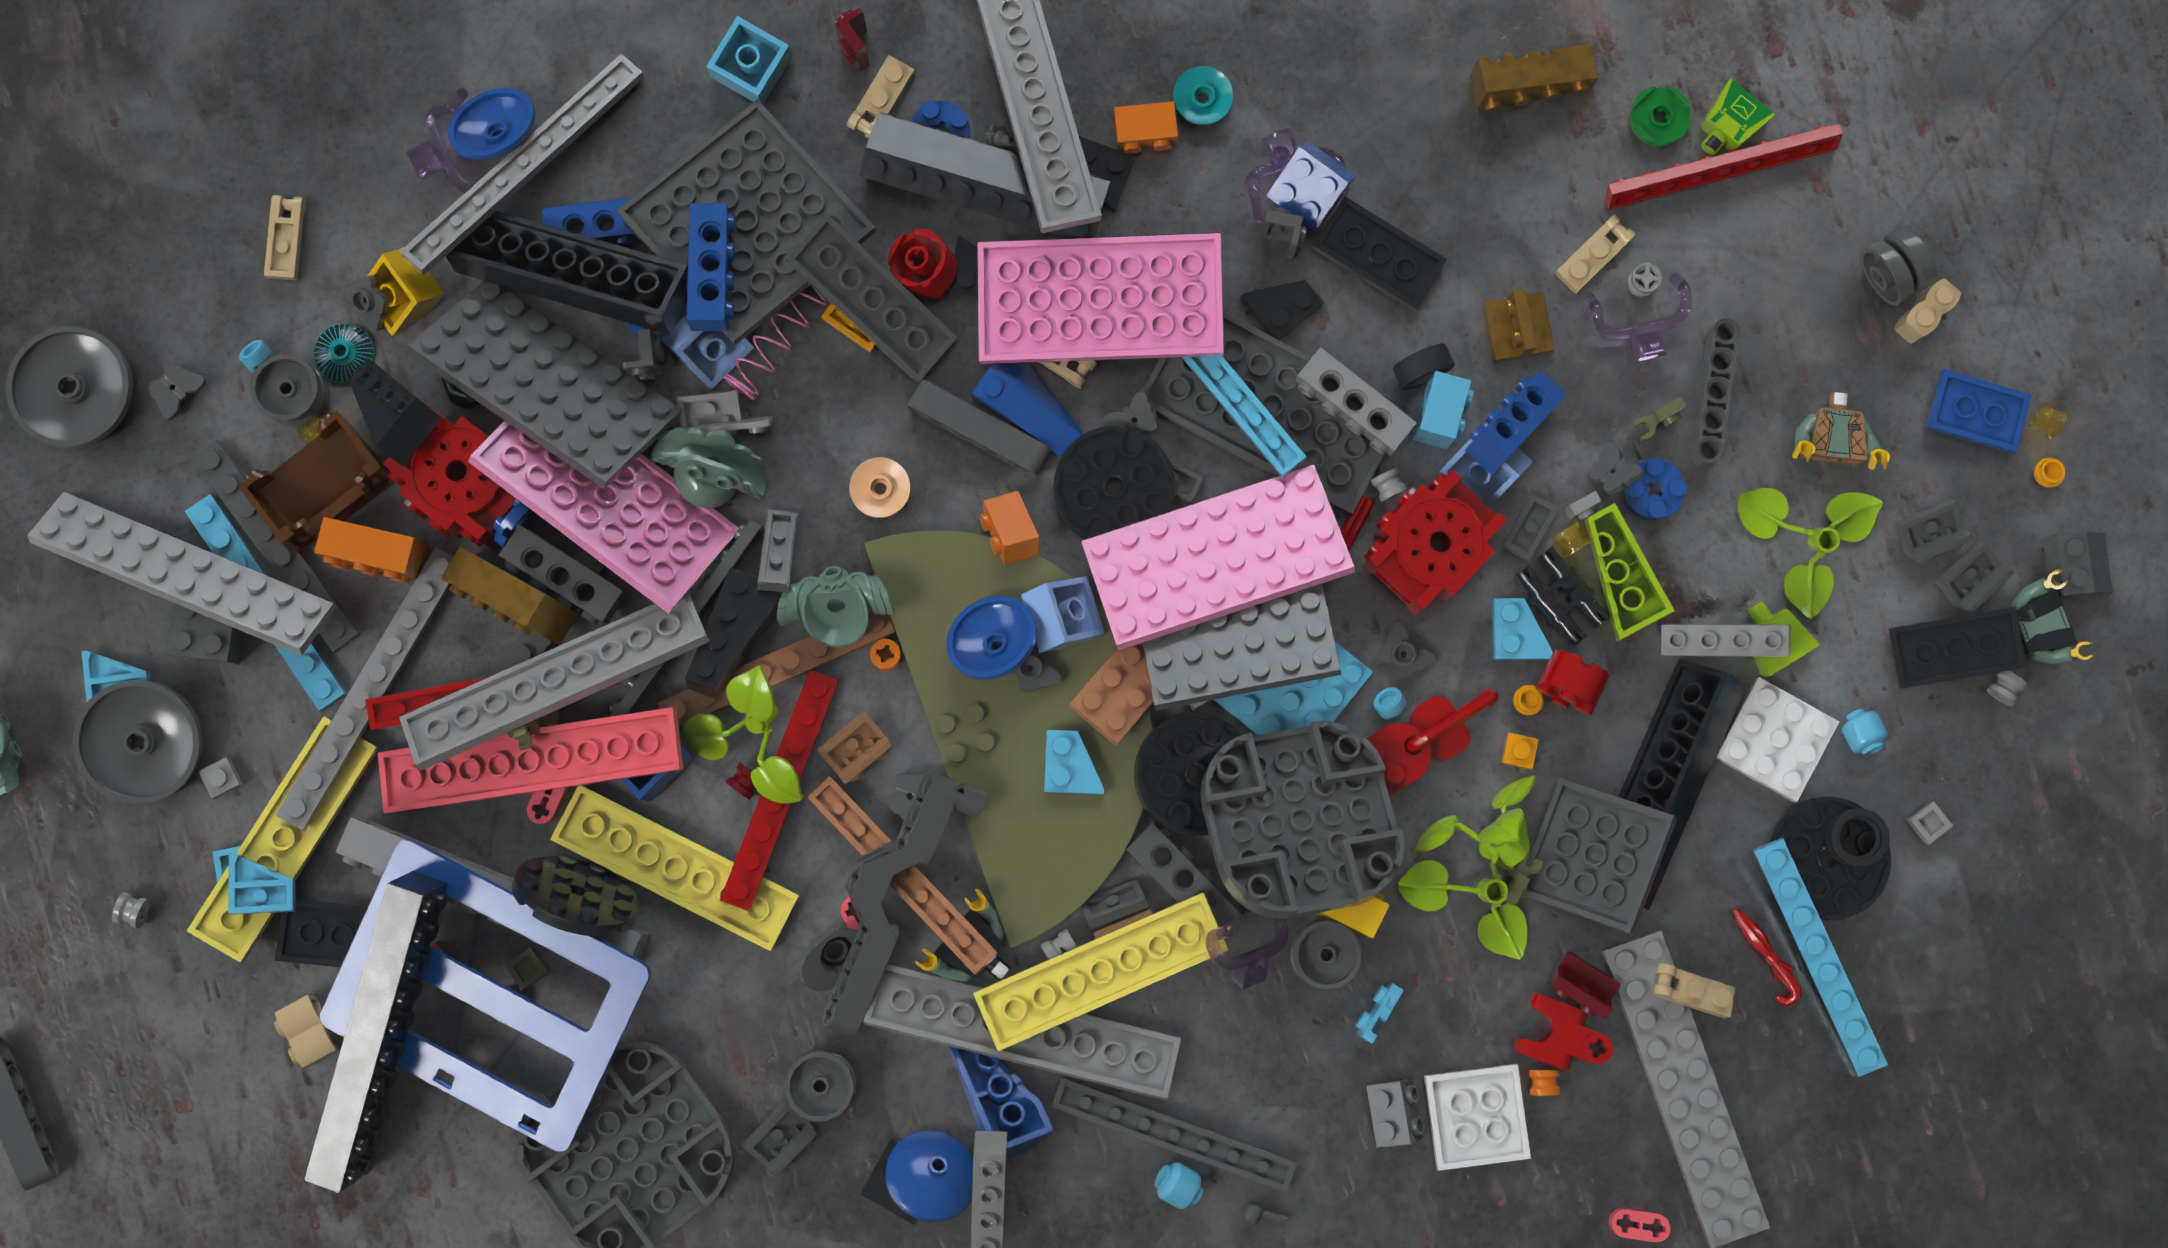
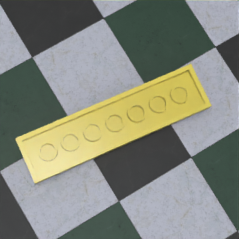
M324 716L236 853L245 859L281 873L295 881L379 749L362 738L359 740L306 831L275 816L331 723V720ZM228 865L187 929V932L238 962L244 963L275 913L228 914Z
M582 785L577 787L550 839L769 951L773 950L800 895L763 877L750 912L721 902L720 898L734 865L733 861Z
M1202 892L976 991L973 994L997 1051H1000L1226 952L1228 948L1206 897Z

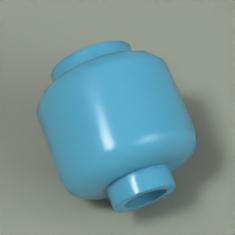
M1858 709L1846 716L1848 721L1842 726V733L1854 753H1862L1866 757L1886 747L1885 741L1888 739L1889 734L1878 713L1873 711L1865 712L1863 709Z
M1178 1162L1163 1166L1155 1180L1158 1197L1178 1209L1183 1210L1191 1204H1197L1203 1194L1200 1175Z

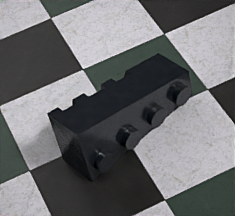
M369 358L355 369L353 377L349 380L375 446L399 465L403 466L441 421L442 417Z
M730 567L705 628L710 642L699 646L696 650L685 677L687 689L715 699L718 698L739 669L741 662L748 653L750 654L757 640L774 621L778 602L783 592L757 590L758 577Z

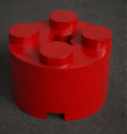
M915 229L914 232L908 235H901L892 244L888 254V264L890 265L892 275L916 298L938 299L942 297L956 276L958 263L955 256L937 234L927 229Z
M1555 650L1552 656H1550L1535 689L1546 696L1552 697L1551 702L1557 706L1568 709L1569 705L1575 706L1577 711L1592 716L1609 679V673L1594 663L1588 665L1582 662V657L1562 650Z

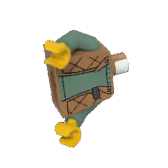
M1836 392L1830 393L1829 408L1821 407L1814 411L1813 414L1807 415L1795 430V450L1792 453V458L1797 459L1801 453V459H1805L1806 462L1813 460L1858 466L1867 461L1868 457L1870 459L1868 468L1874 470L1877 462L1881 463L1883 468L1886 469L1890 460V454L1886 450L1881 449L1869 423L1864 420L1863 413L1847 410L1849 395Z

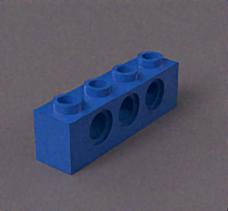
M631 198L542 208L543 223L545 225L570 232L574 225L583 224L584 229L580 235L622 247L631 246L634 244V241H641L618 216L616 211ZM604 221H614V226L611 230H600Z
M727 203L690 204L687 322L690 331H728V320H733L734 318L733 301L729 302V291H734V273L729 272V262L735 261L734 243H730V233H735L736 225L735 215H730ZM710 235L720 236L715 242L705 241ZM711 263L719 265L714 271L705 270V267ZM710 292L719 294L714 300L708 301L704 299Z
M1541 370L1532 379L1527 375L1515 388L1519 393L1516 395L1511 391L1500 403L1504 409L1501 411L1496 407L1484 420L1488 425L1485 427L1481 423L1469 436L1473 441L1465 451L1491 475L1567 396Z

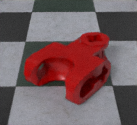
M1541 994L1531 995L1530 1006L1542 1012L1548 1018L1549 1032L1543 1039L1538 1041L1524 1038L1517 1039L1513 1047L1517 1053L1566 1071L1570 1070L1574 1057L1593 1064H1603L1611 1058L1613 1044L1609 1037L1584 1027L1588 1013ZM1598 1040V1045L1602 1047L1601 1053L1595 1052L1592 1056L1593 1051L1588 1049L1589 1044H1595Z

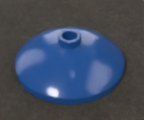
M498 88L483 92L467 101L455 113L448 128L449 141L459 155L468 159L488 160L503 156L517 148L530 133L536 117L534 105L525 93L516 89Z
M992 596L978 600L966 607L952 623L947 636L948 656L956 669L967 677L978 680H991L1005 676L1017 669L1033 650L1037 636L1035 619L1030 610L1022 602L1014 598Z
M919 1131L910 1134L896 1144L888 1157L885 1168V1180L888 1191L895 1203L912 1217L929 1222L950 1220L964 1212L972 1202L973 1156L960 1141L948 1134L938 1131ZM932 1164L940 1165L942 1170H935Z

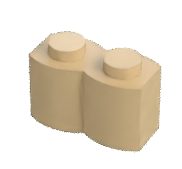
M1945 278L1937 281L1922 292L1917 298L1914 307L1899 318L1895 331L1910 344L1919 341L1938 326L1941 316L1955 307L1960 299L1961 292Z
M308 994L275 1012L277 1019L274 1021L275 1028L281 1037L288 1039L291 1047L288 1049V1053L295 1065L300 1064L302 1068H309L341 1050V1044L335 1032L326 1028L321 1022L320 1013L322 1006L315 994Z

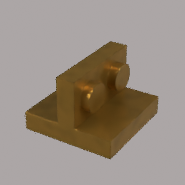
M1525 289L1514 290L1508 298L1486 301L1482 304L1494 363L1555 351L1544 292L1526 294Z

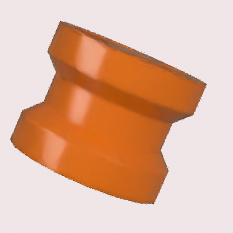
M881 639L872 645L870 658L878 669L891 671L899 666L902 653L894 641Z
M1542 1068L1528 1070L1529 1077L1532 1079L1529 1095H1561V1088L1557 1085L1560 1069Z

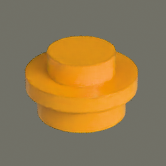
M2044 458L2037 462L2034 467L2035 480L2043 487H2056L2065 478V467L2056 458Z
M1525 685L1518 688L1514 693L1513 705L1522 715H1534L1544 705V696L1535 689V686Z

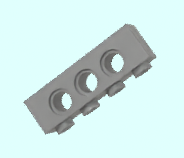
M1321 347L1295 380L1299 384L1297 386L1304 395L1309 398L1315 396L1323 403L1321 406L1327 413L1333 417L1339 415L1347 422L1345 424L1351 432L1358 436L1363 434L1371 440L1370 446L1382 455L1387 453L1391 456L1417 423ZM1332 379L1337 383L1338 389L1334 392H1328L1323 388L1322 381ZM1351 397L1357 398L1361 402V409L1358 411L1350 410L1346 405V400ZM1374 416L1381 417L1385 421V428L1382 430L1373 428L1370 418Z
M1662 624L1661 655L1791 656V624Z
M975 1131L971 1248H1003L1007 1132Z

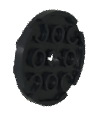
M1104 426L1084 433L1069 445L1057 465L1053 488L1055 503L1063 521L1077 536L1086 540L1170 512L1175 497L1176 485L1174 471L1168 456L1151 437L1125 426ZM1113 478L1119 479L1123 484V491L1116 496L1110 495L1105 487L1107 481Z
M1203 712L1178 714L1157 724L1141 743L1134 764V782L1137 795L1150 817L1165 829L1185 836L1209 835L1201 804L1203 777L1218 751L1226 743L1242 734L1229 722ZM1192 765L1198 766L1202 771V777L1197 783L1187 778L1189 768Z
M1830 796L1807 799L1790 807L1773 825L1766 844L1781 837L1784 839L1820 919L1841 920L1863 912L1879 898L1889 878L1891 851L1890 846H1888L1887 853L1881 860L1870 866L1849 867L1835 860L1831 867H1824L1820 859V853L1826 849L1828 850L1825 840L1828 823L1836 814L1844 810L1863 808L1847 799ZM1859 819L1851 820L1841 829L1840 843L1848 854L1863 856L1869 853L1874 846V831L1865 821Z
M570 854L527 860L518 867L512 882L514 898L519 905L526 904L533 909V917L554 928L574 934L606 936L609 930H617L621 933L632 925L638 910V900L635 891L623 880L595 862L588 863L577 860Z

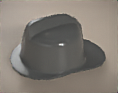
M851 928L832 929L818 937L814 947L805 956L801 966V977L809 989L822 992L828 991L835 986L858 932L857 930Z

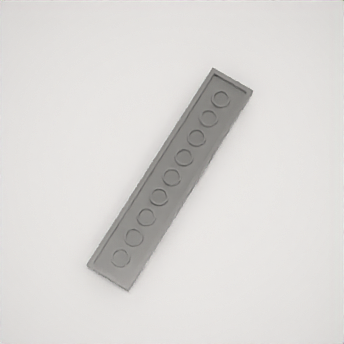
M976 0L1041 233L1101 221V211L1040 0Z
M66 492L61 494L27 535L29 542L300 656L303 655L335 611L332 602Z
M687 592L670 614L654 603L400 716L399 718L415 766L419 771L424 770L710 642L689 592Z
M1656 931L1602 950L1601 952L1610 977L1620 983V988L1616 992L1709 1248H1716L1769 1229L1767 1217L1690 1007L1653 995L1654 985H1658L1659 975H1657L1658 964L1663 963L1674 966L1662 931ZM1671 979L1670 987L1673 988L1674 980Z
M889 964L885 967L863 1021L864 1025L1165 1101L1168 1098L1181 1038L1082 1014L997 1051L973 994L983 988Z

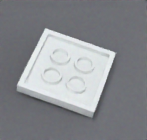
M1756 677L1730 724L1715 759L1790 801L1797 802L1834 734L1839 721L1766 680Z
M1518 1064L1424 1075L1436 1169L1438 1171L1531 1159Z

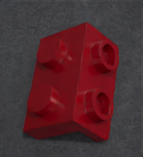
M859 7L854 11L847 10L837 19L838 22L835 23L839 39L838 43L842 48L840 51L849 66L855 64L858 70L862 71L870 64L866 46L859 38L867 32L864 13Z
M1568 951L1551 975L1555 993L1566 1000L1572 998L1579 1002L1581 1009L1593 1017L1599 1015L1606 1019L1612 1011L1611 1000L1620 988V983L1572 952Z

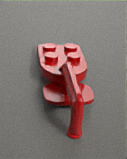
M1485 689L1477 698L1458 710H1455L1448 699L1441 696L1432 697L1413 710L1410 724H1390L1366 738L1375 747L1384 763L1386 770L1383 776L1389 797L1418 780L1428 769L1431 757L1448 760L1466 749L1470 742V733L1464 722L1487 707L1493 706L1498 701V692ZM1405 741H1406V749H1407L1409 752H1411V753H1415L1414 755L1409 754V753L1406 752V750H1405V748H1404V743H1405Z

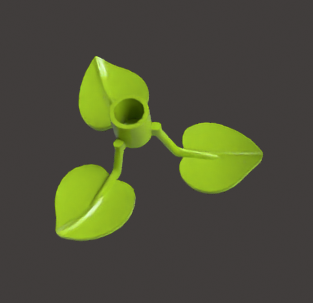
M1758 488L1741 493L1738 498V514L1744 528L1751 535L1761 539L1774 537L1778 526L1808 536V545L1812 550L1816 551V555L1810 559L1808 566L1798 564L1788 571L1784 579V592L1788 600L1805 617L1813 618L1825 607L1834 588V576L1831 569L1825 565L1815 566V563L1820 558H1824L1825 552L1835 551L1840 545V539L1854 543L1866 538L1874 527L1883 502L1865 493L1847 492L1839 494L1826 507V516L1832 524L1828 528H1815L1811 530L1782 521L1788 514L1789 506L1786 497L1780 491L1773 488Z
M761 665L734 677L726 689L727 698L731 706L740 713H746V717L740 723L729 730L723 731L722 722L718 717L706 713L698 714L685 722L681 734L685 742L699 756L708 760H719L729 751V742L726 737L746 726L754 734L764 733L757 758L759 767H756L751 772L754 787L762 796L778 803L799 802L804 797L800 789L798 775L793 766L784 758L777 756L768 757L764 761L768 740L773 733V729L770 726L778 719L779 711L774 704L768 679Z
M1532 775L1521 778L1503 787L1492 800L1493 808H1501L1502 815L1492 824L1485 827L1479 835L1461 822H1457L1458 817L1456 815L1447 816L1434 822L1423 832L1416 844L1414 854L1417 856L1419 852L1437 848L1449 840L1456 830H1462L1488 848L1492 854L1497 852L1507 867L1516 865L1527 855V851L1519 841L1524 812L1521 808L1510 811L1508 809L1510 806L1521 802L1527 796L1537 777Z
M1524 818L1520 828L1519 841L1529 854L1530 841L1526 818ZM1479 843L1481 856L1492 860L1490 867L1493 877L1482 879L1477 887L1447 884L1449 875L1446 868L1434 860H1422L1415 863L1398 881L1397 888L1403 899L1413 907L1423 911H1437L1445 907L1448 902L1447 890L1477 893L1482 901L1492 904V913L1485 914L1478 924V937L1482 945L1493 953L1517 960L1522 959L1527 944L1526 918L1518 906H1513L1509 903L1501 905L1508 896V887L1500 880L1501 875L1496 867L1498 865L1502 869L1512 870L1514 866L1507 867L1497 852L1492 854L1488 848Z

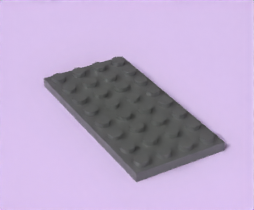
M487 281L479 284L408 345L407 353L603 489L609 486L681 415L682 409L635 377H632V375H628L625 370L502 286Z
M1223 311L1224 356L1222 357L1307 457L1304 462L1291 472L1314 465L1329 504L1346 514H1353L1383 455L1370 446L1371 440L1363 434L1358 436L1346 427L1345 424L1347 422L1339 415L1333 417L1327 413L1321 406L1323 403L1315 396L1309 398L1298 389L1297 386L1299 384L1295 380L1312 357ZM1182 357L1159 359L1144 387L1148 391L1149 399L1153 404V410L1157 414L1272 475L1280 476ZM1325 379L1322 381V386L1326 391L1334 392L1338 389L1337 383L1334 380ZM1384 396L1386 399H1388L1391 403H1393L1396 407H1398L1406 414L1408 410L1407 407ZM1351 397L1346 400V405L1350 410L1358 411L1361 409V402L1357 398ZM1374 416L1370 418L1373 428L1377 430L1385 428V421L1381 417Z

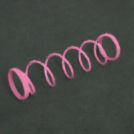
M814 287L813 289L823 301L806 293H799L820 304L828 305V301ZM793 300L790 301L792 306L806 324L781 313H775L771 316L774 327L790 347L765 336L756 335L753 337L757 350L772 369L746 358L736 359L739 371L755 392L731 374L725 373V376H723L731 386L738 389L740 393L751 400H755L759 392L743 372L738 361H746L769 372L776 373V368L762 352L756 342V338H762L788 350H794L793 345L776 325L773 316H781L804 327L811 328V324L800 312Z

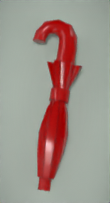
M1736 907L1732 912L1736 916L1735 919L1749 944L1765 957L1769 965L1771 964L1775 981L1781 979L1790 991V996L1783 997L1779 994L1774 999L1787 1007L1797 1004L1802 997L1801 986L1790 972L1794 967L1779 959L1762 929L1744 912L1742 913Z

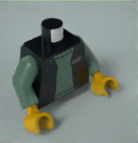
M2062 569L2054 570L2049 574L2048 579L2042 578L2024 587L2011 603V607L2016 609L2024 654H2028L2032 660L2052 665L2075 661L2077 657L2082 660H2091L2096 656H2085L2082 652V648L2085 645L2093 644L2092 642L2077 643L2057 589H2061L2068 584L2069 580L2061 584L2054 580V575L2062 572Z
M975 889L979 897L974 902H970L965 897L964 900L970 907V910L964 917L999 953L1005 946L1003 944L1005 932L999 915L987 902L983 893L979 889ZM944 942L941 943L934 953L927 949L921 950L928 955L926 962L919 963L915 960V964L925 971H931L947 980L967 982L972 978L977 980L984 970L1000 981L1011 968L997 956L976 976Z

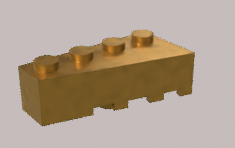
M1591 44L1555 48L1550 51V55H1545L1541 50L1530 51L1520 59H1515L1514 54L1501 55L1500 59L1494 62H1490L1489 57H1480L1469 76L1477 111L1486 109V112H1495L1503 109L1504 105L1515 103V106L1528 105L1533 102V99L1543 97L1546 101L1560 98L1563 93L1573 92L1575 95L1584 94L1591 91V88L1599 79Z
M459 547L441 579L452 584L449 590L464 599L469 594L473 596L470 602L485 611L490 606L494 608L491 614L508 623L511 618L515 620L512 626L527 635L534 631L559 646L578 616V613L545 593L462 547Z

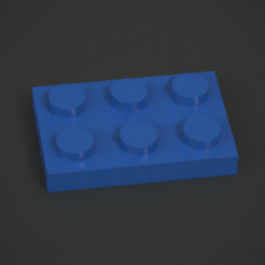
M1943 369L1939 374L1925 428L2014 454L2018 449L2032 395Z

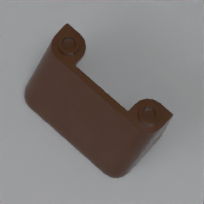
M339 411L322 417L318 422L319 427L317 428V433L320 436L274 471L254 470L246 475L244 482L238 486L279 542L295 552H302L317 543L323 517L346 521L394 482L387 476L390 472L389 469L383 465L380 458Z

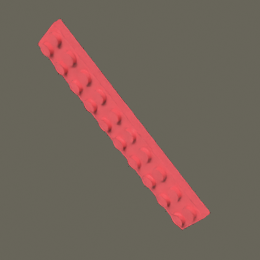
M670 707L540 727L531 731L533 747L525 750H520L518 739L515 740L514 737L509 738L508 734L504 733L421 771L415 766L409 748L378 752L383 813L393 814L683 770L677 709Z

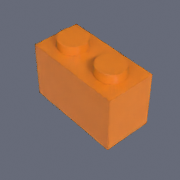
M1174 101L1114 107L1117 150H1124V153L1133 154L1141 152L1142 148L1154 147V150L1163 151L1171 149L1172 145H1177L1178 132Z
M1015 491L983 500V513L980 514V522L985 532L989 531L992 550L995 555H1000L1003 564L1006 565L1038 556L1039 535L1019 492Z

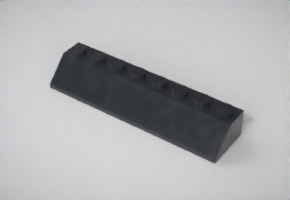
M879 112L865 148L859 173L860 177L1041 230L1018 152ZM1090 174L1102 215L1111 180ZM1100 221L1048 233L1068 239L1095 238Z
M495 211L445 256L456 273L667 335H671L683 311L688 276L687 265L499 211Z
M1681 659L1677 661L1618 796L1674 815L1677 818L1644 905L1646 910H1649L1746 688V685L1730 673Z

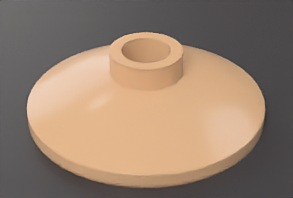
M884 457L871 458L861 463L853 472L849 484L850 496L854 505L865 515L874 518L889 517L899 512L907 503L910 495V480L904 468L896 461ZM877 485H885L886 492L881 495L875 492Z

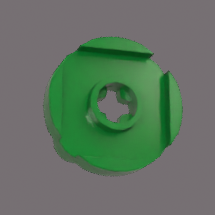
M1657 86L1644 90L1632 104L1628 122L1638 139L1647 145H1651L1653 148L1660 149L1676 143L1683 137L1690 126L1689 112L1691 110L1688 100L1681 92L1671 87L1656 88ZM1656 110L1658 113L1666 112L1667 115L1664 119L1667 122L1655 121L1653 111Z

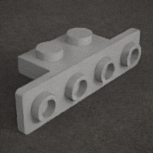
M738 389L678 396L677 404L682 409L679 417L681 426L669 427L658 438V442L667 432L675 428L683 430L694 428L705 433L716 429H723L728 431L731 436L736 435V430L748 429L749 433L767 431L766 426H771L773 423V416L743 419Z

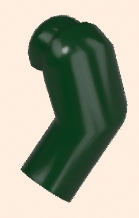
M441 377L452 404L466 409H472L474 406L480 405L475 399Z

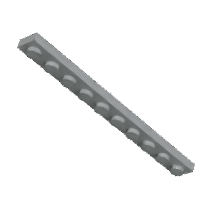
M620 54L517 148L510 152L400 251L402 257L424 276L644 78L643 72L624 55Z
M435 547L275 816L303 831L307 830L369 725L365 699L387 695L452 584L441 579L453 556Z

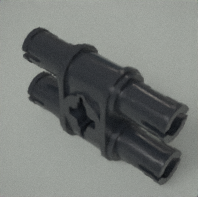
M1551 546L1537 559L1542 562L1555 578L1553 580L1554 584L1551 586L1549 584L1545 585L1530 565H1527L1517 573L1514 578L1519 581L1531 596L1529 599L1532 605L1535 604L1548 620V625L1552 626V628L1556 627L1569 642L1570 646L1574 647L1587 637V634L1582 631L1570 616L1572 608L1575 607L1577 609L1579 607L1595 629L1611 616L1606 613L1593 597L1595 594L1593 588L1590 589L1575 571L1576 568H1573V566L1569 567L1554 547ZM1570 590L1565 600L1554 603L1559 593Z

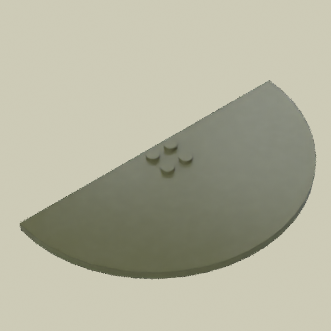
M949 530L914 531L889 535L865 542L864 545L874 573L885 584L892 598L895 614L894 616L890 615L948 777L955 780L957 786L963 783L983 790L987 794L986 804L980 816L976 818L962 813L1009 946L1013 948L1046 932L1083 905L1103 884L1122 857L1134 834L1143 810L1135 788L1134 764L1141 743L1152 730L1149 708L1117 746H1115L1068 707L1117 649L1105 610L1095 598L1105 635L1062 649L1039 653V657L1045 661L1044 665L1054 668L1061 675L1062 682L1059 685H1051L1047 688L1040 687L1037 691L1025 693L1018 686L1019 679L1016 674L1009 673L996 679L978 680L965 676L953 665L947 652V636L952 623L966 607L978 600L992 596H1007L1023 603L1021 594L1045 583L1073 579L1048 560L1040 556H1034L1004 565L1000 555L994 554L990 544V537L976 533ZM1029 666L1028 671H1032L1033 666ZM1046 730L1078 731L1103 785L1104 795L1044 792Z

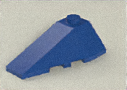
M1027 362L993 363L972 392L974 401L1017 430L1048 446L1052 450L1051 452L1059 458L1062 457L1073 441L1084 434L1038 373Z
M948 1046L979 1131L1007 1132L1006 1159L1023 1153L1053 1133V1128L1040 1100L1027 1090L1021 1083V1079L1015 1073L1013 1074L999 1058Z

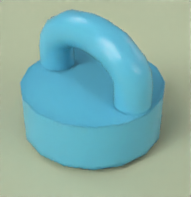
M255 340L240 352L239 360L249 371L254 373L259 364L275 355L263 340Z
M1390 687L1376 695L1373 705L1384 720H1392L1404 712L1407 702L1399 689Z

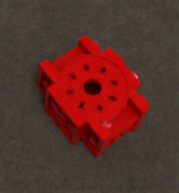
M431 408L442 417L441 421L403 466L390 457L384 461L383 465L390 470L387 476L403 487L398 492L406 498L403 504L423 519L429 516L430 519L427 523L447 538L452 534L459 539L464 536L479 547L484 543L492 548L496 544L494 537L497 532L492 528L493 524L500 515H507L514 507L513 502L516 498L468 462L473 452L488 436L463 416L453 425ZM467 471L465 477L462 480H459L461 474Z
M1454 470L1447 476L1441 473L1428 488L1424 484L1417 490L1412 486L1396 503L1399 509L1395 512L1391 508L1376 524L1375 527L1379 531L1374 537L1378 541L1364 555L1368 561L1362 567L1370 575L1372 573L1376 575L1408 605L1407 609L1415 616L1422 612L1436 596L1447 602L1465 585L1495 552L1487 542L1507 521L1499 512L1495 514L1460 482L1462 478ZM1431 539L1438 541L1442 545V552H1437L1431 547Z

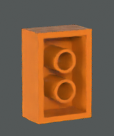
M323 517L314 553L324 557L323 563L330 564L335 568L349 571L350 566H353L354 570L373 577H379L381 572L384 577L391 578L390 580L409 584L410 579L416 580L423 569L429 546L414 537Z

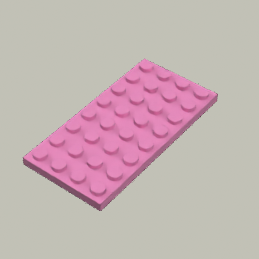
M1221 233L978 242L980 364L1224 356Z
M504 421L473 452L468 460L470 464L668 614L728 546L739 527L714 508L697 507L686 501L679 493L675 479L643 454L631 463L609 486L603 489L514 426Z
M1314 465L1290 472L1284 478L1278 476L1081 541L1118 650L1355 573L1354 564Z

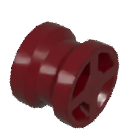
M739 763L736 767L737 772L735 775L728 777L725 783L748 800H751L754 796L753 790L755 789L751 779L752 770Z

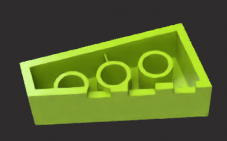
M1613 503L1587 517L1584 521L1606 605L1611 616L1610 620L1616 641L1674 612V608L1616 504Z

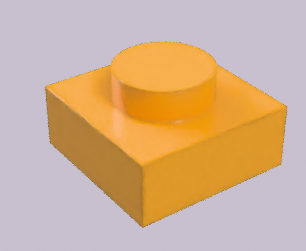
M1508 732L1501 763L1530 770L1533 769L1539 739Z

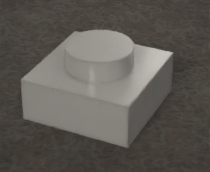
M1594 491L1570 504L1564 511L1569 520L1576 516L1583 520L1597 512L1594 506L1602 500L1598 493Z
M225 757L198 771L211 799H216L243 786L229 757Z
M1934 801L1929 802L1907 819V822L1925 845L1931 844L1953 827L1952 823Z

